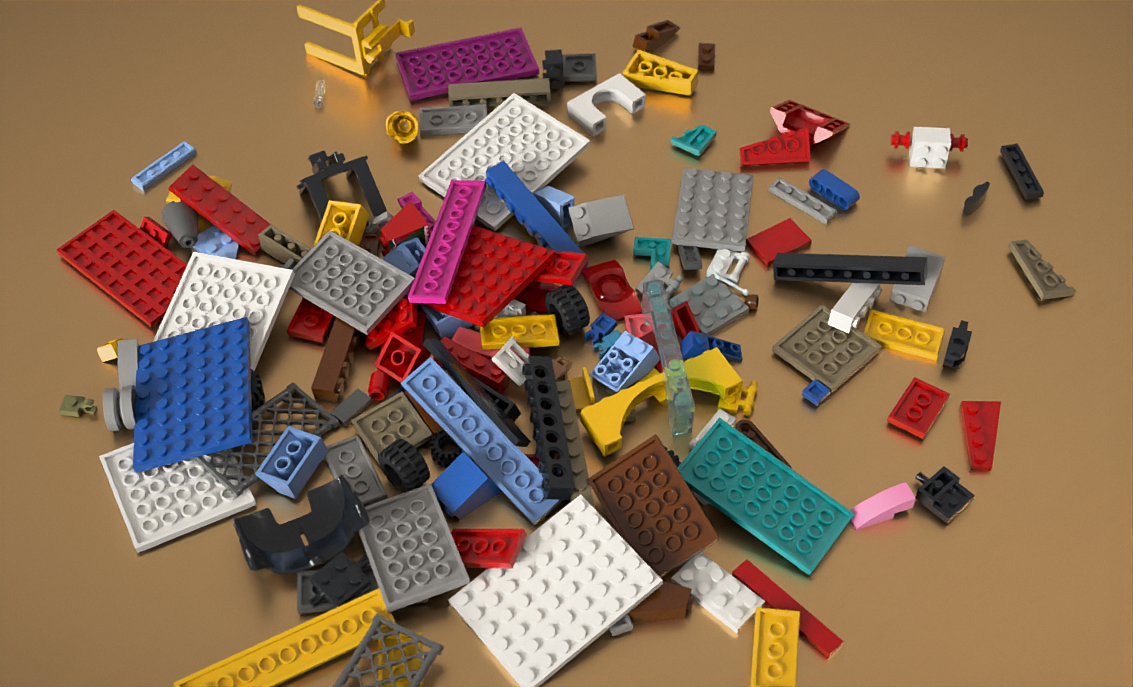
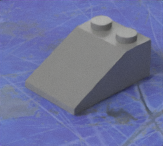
M625 195L589 201L568 208L577 241L583 247L634 229Z

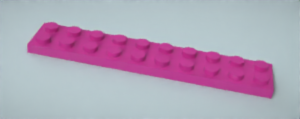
M451 180L415 280L408 295L409 303H447L487 187L486 181Z

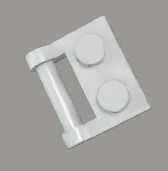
M718 249L706 271V277L719 273L727 280L737 284L739 275L744 265L748 263L750 255L746 252L738 253L728 249ZM737 261L738 263L733 273L729 275L728 272L733 262Z
M512 336L491 360L520 386L526 378L522 374L524 362L518 356L526 362L529 355L516 343L517 340Z

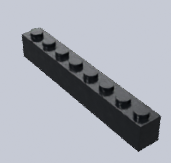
M777 253L773 262L774 280L925 285L928 274L927 257Z

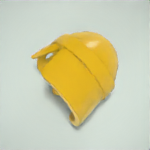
M396 111L386 119L387 134L398 140L399 143H409L419 132V121L411 112Z

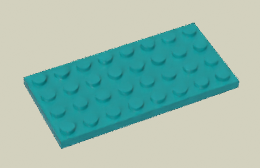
M720 417L677 467L691 490L809 576L854 516L852 511Z

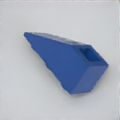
M690 331L680 343V352L683 360L695 358L703 352L716 347L728 362H740L743 360L739 344L695 331Z

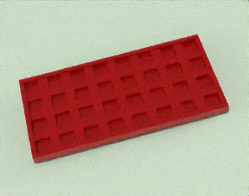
M115 210L56 249L58 255L151 328L163 320L187 267L185 262Z

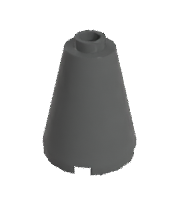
M182 200L181 202L175 203L172 201L167 204L162 211L163 223L182 247H193L198 241V212Z

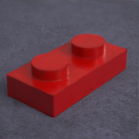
M144 217L140 229L167 249L172 233L152 218Z

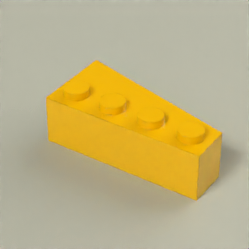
M637 50L623 71V77L637 88L691 95L698 85V70L641 50Z

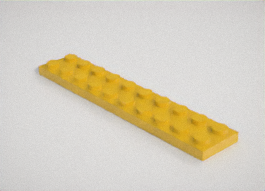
M378 588L176 681L174 686L275 687L356 649L371 626V620L375 614H379L394 623L396 622L392 613L387 612L380 589ZM383 624L380 626L383 634L394 631Z

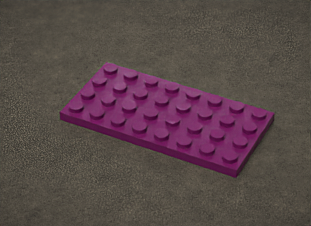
M522 28L395 53L410 101L449 93L448 84L508 81L539 74V67Z

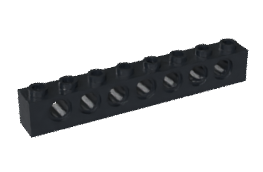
M528 356L526 363L522 366V374L526 378L527 404L531 408L530 422L534 426L533 439L536 440V456L539 457L540 461L538 470L542 474L541 488L542 491H545L546 499L570 500L575 490V483L552 357Z

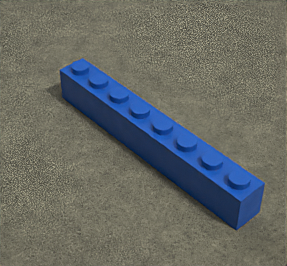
M504 160L486 170L485 181L487 185L493 188L497 197L506 203V207L516 215L518 222L524 224L529 235L536 238L539 246L554 251L583 253ZM588 261L585 264L584 268L588 267Z

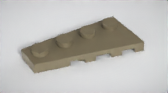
M1028 240L1010 242L1008 247L1041 300L1074 296L1076 290L1072 286L1068 287L1065 284L1066 280L1062 275L1058 276L1052 270L1053 266L1041 259L1042 255Z

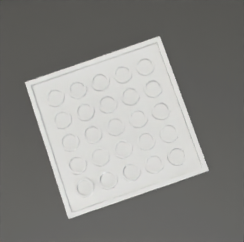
M193 252L153 342L247 317L250 323L251 369L254 372L295 273L289 269Z
M134 443L99 456L137 553L256 505L249 487L236 498L193 458L136 473L133 469ZM202 456L206 461H211V456ZM215 456L213 463H224L226 457ZM235 457L228 458V463L238 464ZM215 468L221 474H224V468ZM228 468L226 474L238 475L239 469ZM228 479L234 486L238 485V480Z

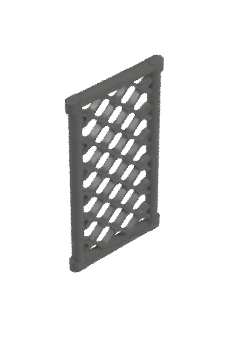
M292 382L285 390L252 411V423L259 424L257 430H252V435H257L256 441L241 445L242 449L240 452H229V449H227L225 452L207 454L206 456H211L210 462L206 461L202 456L193 459L237 498L243 494L245 489L260 479L255 474L261 464H257V459L259 457H267L269 453H259L258 448L260 446H270L271 451L277 443L274 442V436L284 433V431H276L275 425L286 424L287 427L290 425H301L302 431L305 425H315L316 430L310 434L320 437L330 429H335L340 425V422ZM295 393L301 399L292 398V394ZM283 401L289 403V408L278 409L277 404ZM293 403H302L303 409H291V405ZM308 404L314 410H306L305 405ZM267 411L268 413H273L274 418L272 420L262 419L261 415ZM278 413L288 414V419L277 420L276 415ZM302 414V420H290V415ZM306 414L317 415L315 421H306L304 416ZM319 415H321L328 422L319 421ZM272 424L273 429L270 431L261 430V425ZM261 435L272 436L270 442H261L259 438ZM256 446V451L254 453L244 452V447ZM215 456L226 457L224 463H213ZM240 457V462L238 464L228 463V458ZM244 457L255 458L253 464H243L242 460ZM215 468H224V474H221ZM238 468L239 473L238 475H227V469ZM243 468L254 469V474L250 477L241 475V470ZM228 479L238 480V485L234 486Z
M375 614L371 620V626L333 686L346 687L345 684L349 677L359 678L360 687H380L389 682H392L394 687H396V680L407 677L411 683L409 687H419L436 657L441 655L444 647L379 614ZM383 624L394 631L383 634L380 626ZM401 633L413 640L401 643L399 634ZM397 635L398 644L387 648L384 639ZM372 640H382L383 649L376 652H370L368 646ZM420 642L430 647V652H420L418 643ZM415 644L417 654L405 657L403 648ZM400 649L402 658L390 662L388 652ZM385 654L387 663L375 667L373 657ZM369 658L372 667L362 672L359 671L357 664L360 659ZM419 658L422 663L418 671H409L407 662ZM404 663L406 672L393 676L392 666ZM389 668L391 677L378 681L377 671ZM368 673H374L375 683L363 686L361 677Z

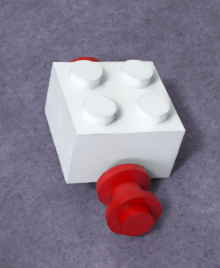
M914 127L912 137H910V132L900 135L898 131H895L891 135V145H894V149H897L899 145L909 149L910 167L945 168L949 151H952L953 148H959V151L963 152L964 148L968 146V138H965V134H961L959 138L954 137L953 134H950V128Z

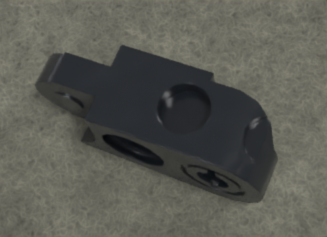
M961 320L959 328L953 327L943 365L956 369L961 367L962 361L965 360L972 331L967 330L969 322Z

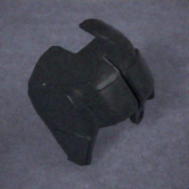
M343 475L308 491L307 497L311 506V512L289 522L278 524L269 508L239 518H233L234 528L251 571L267 569L272 573L281 575L302 572L335 558L350 545L354 533L366 527L370 520L365 507L356 493L352 492L349 482ZM300 535H305L309 545H304Z

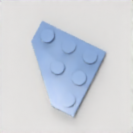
M215 225L199 233L198 241L193 246L198 253L236 260L241 245Z

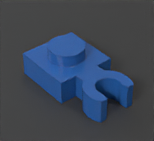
M602 312L590 325L591 330L585 333V340L588 341L594 337L592 340V345L594 346V344L599 343L601 336L609 335L618 326L617 321Z

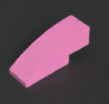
M904 482L884 490L852 508L850 511L854 513V516L850 521L857 531L892 519L895 513L913 508L916 498L907 483Z

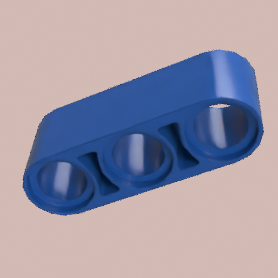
M822 169L809 179V185L815 192L843 210H847L860 199V195L855 188L825 169Z

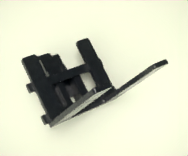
M321 151L308 157V161H310L313 167L314 175L300 180V184L296 187L297 190L300 189V195L310 193L321 221L329 202L321 181L347 172V177L357 176L374 218L387 211L366 162L368 159L367 155L343 163L345 161L344 154H337V152H333L331 156L327 157L326 152Z

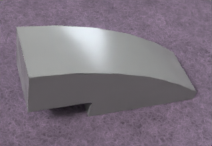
M137 339L118 341L117 354L120 391L123 386L134 385L136 388L139 350Z

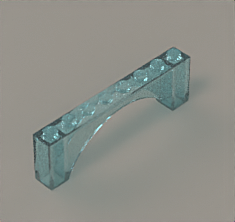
M663 280L643 282L642 314L645 325L650 324L654 332L660 353L667 395L668 420L672 436L692 433L695 404Z

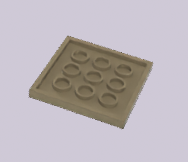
M821 305L773 345L772 351L813 381L817 380L830 389L832 394L878 354L882 346L857 328L853 327L849 333H846L828 325L831 310Z

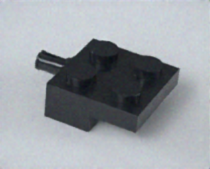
M945 466L930 479L922 474V472L915 476V479L923 484L917 490L916 500L947 524L975 498L973 493L959 483L960 478Z

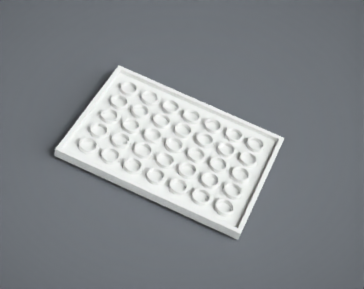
M513 93L418 177L421 182L445 197L451 180L485 181L486 170L504 160L534 195V193L543 189L590 146V140ZM487 185L476 219L493 231H496L514 213L510 212L506 207V203L497 197L495 190Z
M579 495L525 538L513 569L488 568L448 601L520 687H539L663 584V581L582 495Z

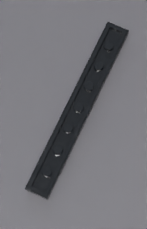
M427 338L423 343L424 346L514 446L528 447L531 441L439 340Z

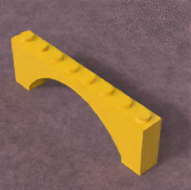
M716 347L703 352L695 358H689L682 364L674 365L667 371L657 373L645 381H639L628 389H622L615 395L605 397L593 405H587L580 410V422L605 457L622 449L621 432L626 419L645 399L654 394L672 389H696L722 396L725 400L741 392L742 379Z

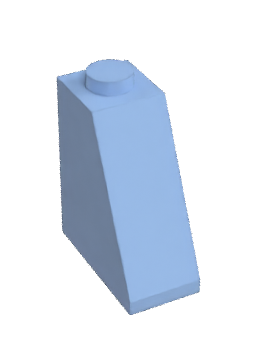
M550 186L534 193L537 200L562 229L572 224L568 209L575 206V200L572 195Z

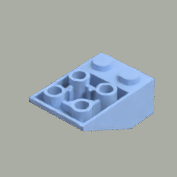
M624 331L589 376L618 393L620 390L629 387L649 374L661 358L653 346Z

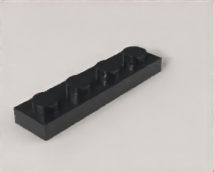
M1018 143L1001 146L1000 152L1025 199L1043 197L1044 191Z

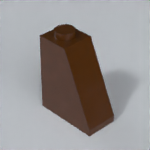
M663 581V584L630 611L631 622L636 624L685 618L687 610H692L694 598L691 597L692 588Z

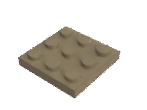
M403 392L351 420L352 426L378 464V454L399 438L404 439L417 448L431 440L433 436Z

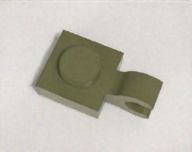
M65 395L59 412L64 416L80 417L81 412L95 414L97 406H93V399H85L83 396Z

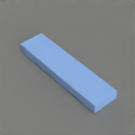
M182 142L132 177V183L144 191L197 153L196 149L187 142Z

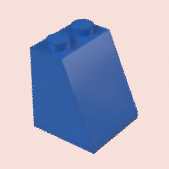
M462 452L431 484L438 503L443 502L445 505L443 509L451 517L455 515L460 519L502 492L497 484L465 452Z

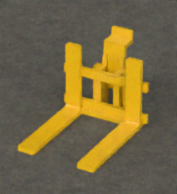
M377 0L353 24L302 5L297 6L299 17L351 36L356 60L310 42L305 43L306 52L365 76L370 73V66L377 59L380 62L385 59L384 52L400 35L410 38L415 33L414 20L410 19L406 22L397 19L388 27L383 23L379 25L378 14L386 7L385 0ZM372 21L373 31L364 38L363 28Z

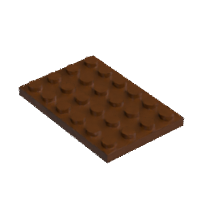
M656 434L587 479L618 534L660 578L721 539Z

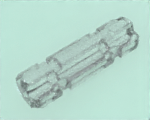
M324 80L316 82L313 99L315 107L323 105L326 87Z

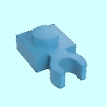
M616 330L603 337L602 343L594 344L593 351L601 350L599 358L602 359L622 334Z

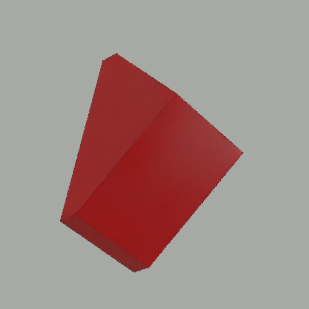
M687 301L670 309L669 327L682 340L690 331L701 333Z

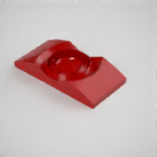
M615 259L582 269L581 274L601 313L603 312L617 322L624 320V316L643 314L635 290L629 285L623 268Z

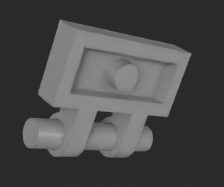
M657 262L639 283L635 291L649 301L655 296L658 298L655 304L661 307L664 303L668 302L670 295L678 290L683 278L677 275L675 279H670L673 272L660 262ZM664 285L668 286L664 292L660 291Z

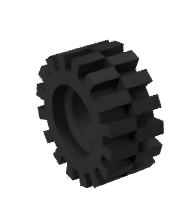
M442 429L441 434L436 432V437L432 436L430 450L433 461L436 460V464L442 463V467H445L446 464L450 465L464 451ZM447 444L456 446L452 451L441 450V447Z

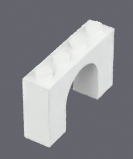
M619 73L567 102V115L594 137L606 130V116L595 108V105L604 101H613L622 105L631 114H634L645 107L646 94Z

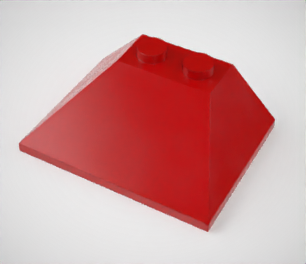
M792 100L782 102L770 109L781 134H787L808 127L810 145L829 138L850 126V123Z

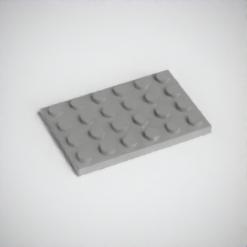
M684 168L672 244L745 252L754 175Z
M329 231L292 269L295 276L289 289L368 335L411 289L415 278L336 233Z
M431 484L365 507L370 522L366 527L360 529L359 533L388 613L470 583L469 576Z

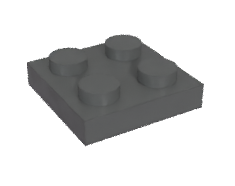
M595 53L562 54L564 82L597 81Z

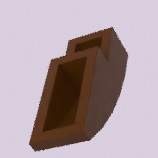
M669 20L649 25L646 32L635 35L632 47L647 53L651 52L674 36L680 27Z

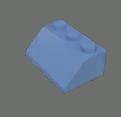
M422 306L425 315L441 339L444 337L452 338L459 326L468 329L474 325Z
M288 426L255 474L279 493L296 499L328 450L321 437Z

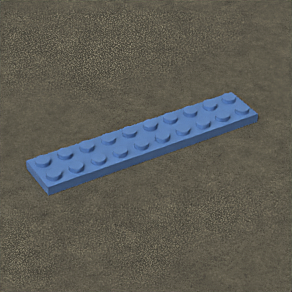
M431 357L401 382L406 391L460 448L473 459L489 478L497 484L498 488L534 526L562 501L546 499L545 491H542L541 488L542 474L539 473L538 468L517 446L511 443L493 421Z

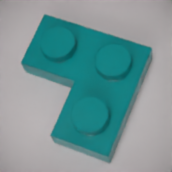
M635 237L633 255L651 256L650 270L657 262H660L669 269L671 239Z

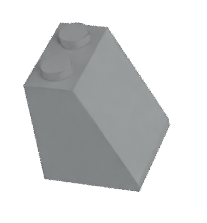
M909 245L905 257H927L928 274L925 285L894 284L890 301L926 312L940 281L945 256Z

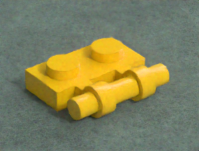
M742 379L741 392L725 400L720 396L717 411L721 409L726 413L737 415L738 409H741L744 415L750 416L751 411L755 407L754 398L758 394V382L751 381L750 386L746 387L744 386L745 380ZM741 395L747 396L745 400H740Z

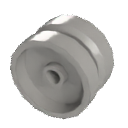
M134 385L123 386L120 392L116 387L104 389L103 412L108 431H121L123 424L128 430L134 429V425H136L135 395H137Z

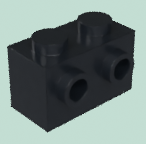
M562 49L545 51V60H542V67L545 70L543 78H549L550 89L564 88Z

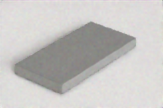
M487 104L419 108L420 136L468 133L487 117Z
M359 435L326 446L328 452L324 459L333 478L336 479L343 475L349 482L352 492L356 493L364 507L388 499L386 490Z

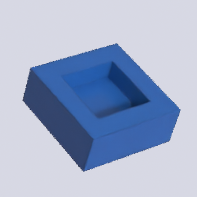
M817 380L811 382L802 391V396L816 406L830 395V389Z

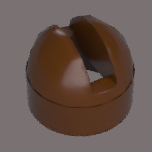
M756 294L748 295L744 303L749 309L757 310L759 297Z

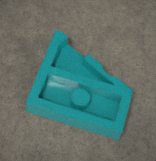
M700 125L693 130L684 132V135L679 138L672 137L671 144L700 156L717 136V131Z

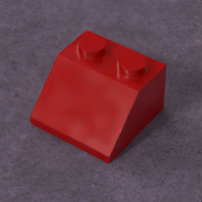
M392 331L374 366L402 382L429 359L432 353L404 333Z

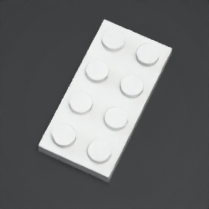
M702 552L692 557L671 579L673 584L692 588L691 597L736 633L756 615V607L763 608L765 606V601Z

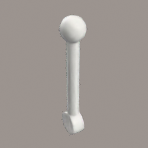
M719 273L715 274L714 277L716 279L722 280L728 285L741 291L744 296L749 295L750 292L748 289H743L739 287L738 285L724 278Z

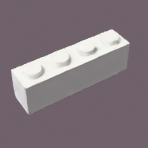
M852 283L831 310L828 325L846 333H849L853 327L856 328L860 318H864L868 308H872L875 298L878 299L882 292L881 284Z

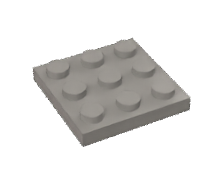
M714 274L670 299L672 307L687 301L701 333L708 336L749 313V307L725 284L716 279Z

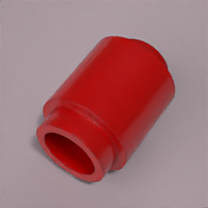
M384 371L373 372L370 377L368 393L369 397L376 401L383 400L388 393L390 376Z

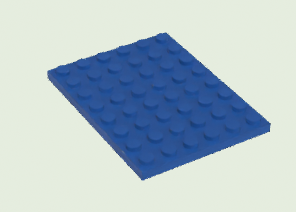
M247 317L139 345L138 370H136V425H134L133 469L136 473L252 443L250 323Z

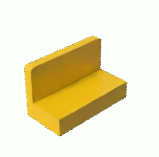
M582 367L581 377L567 379L571 383L576 414H580V410L587 405L595 404V396L587 368Z

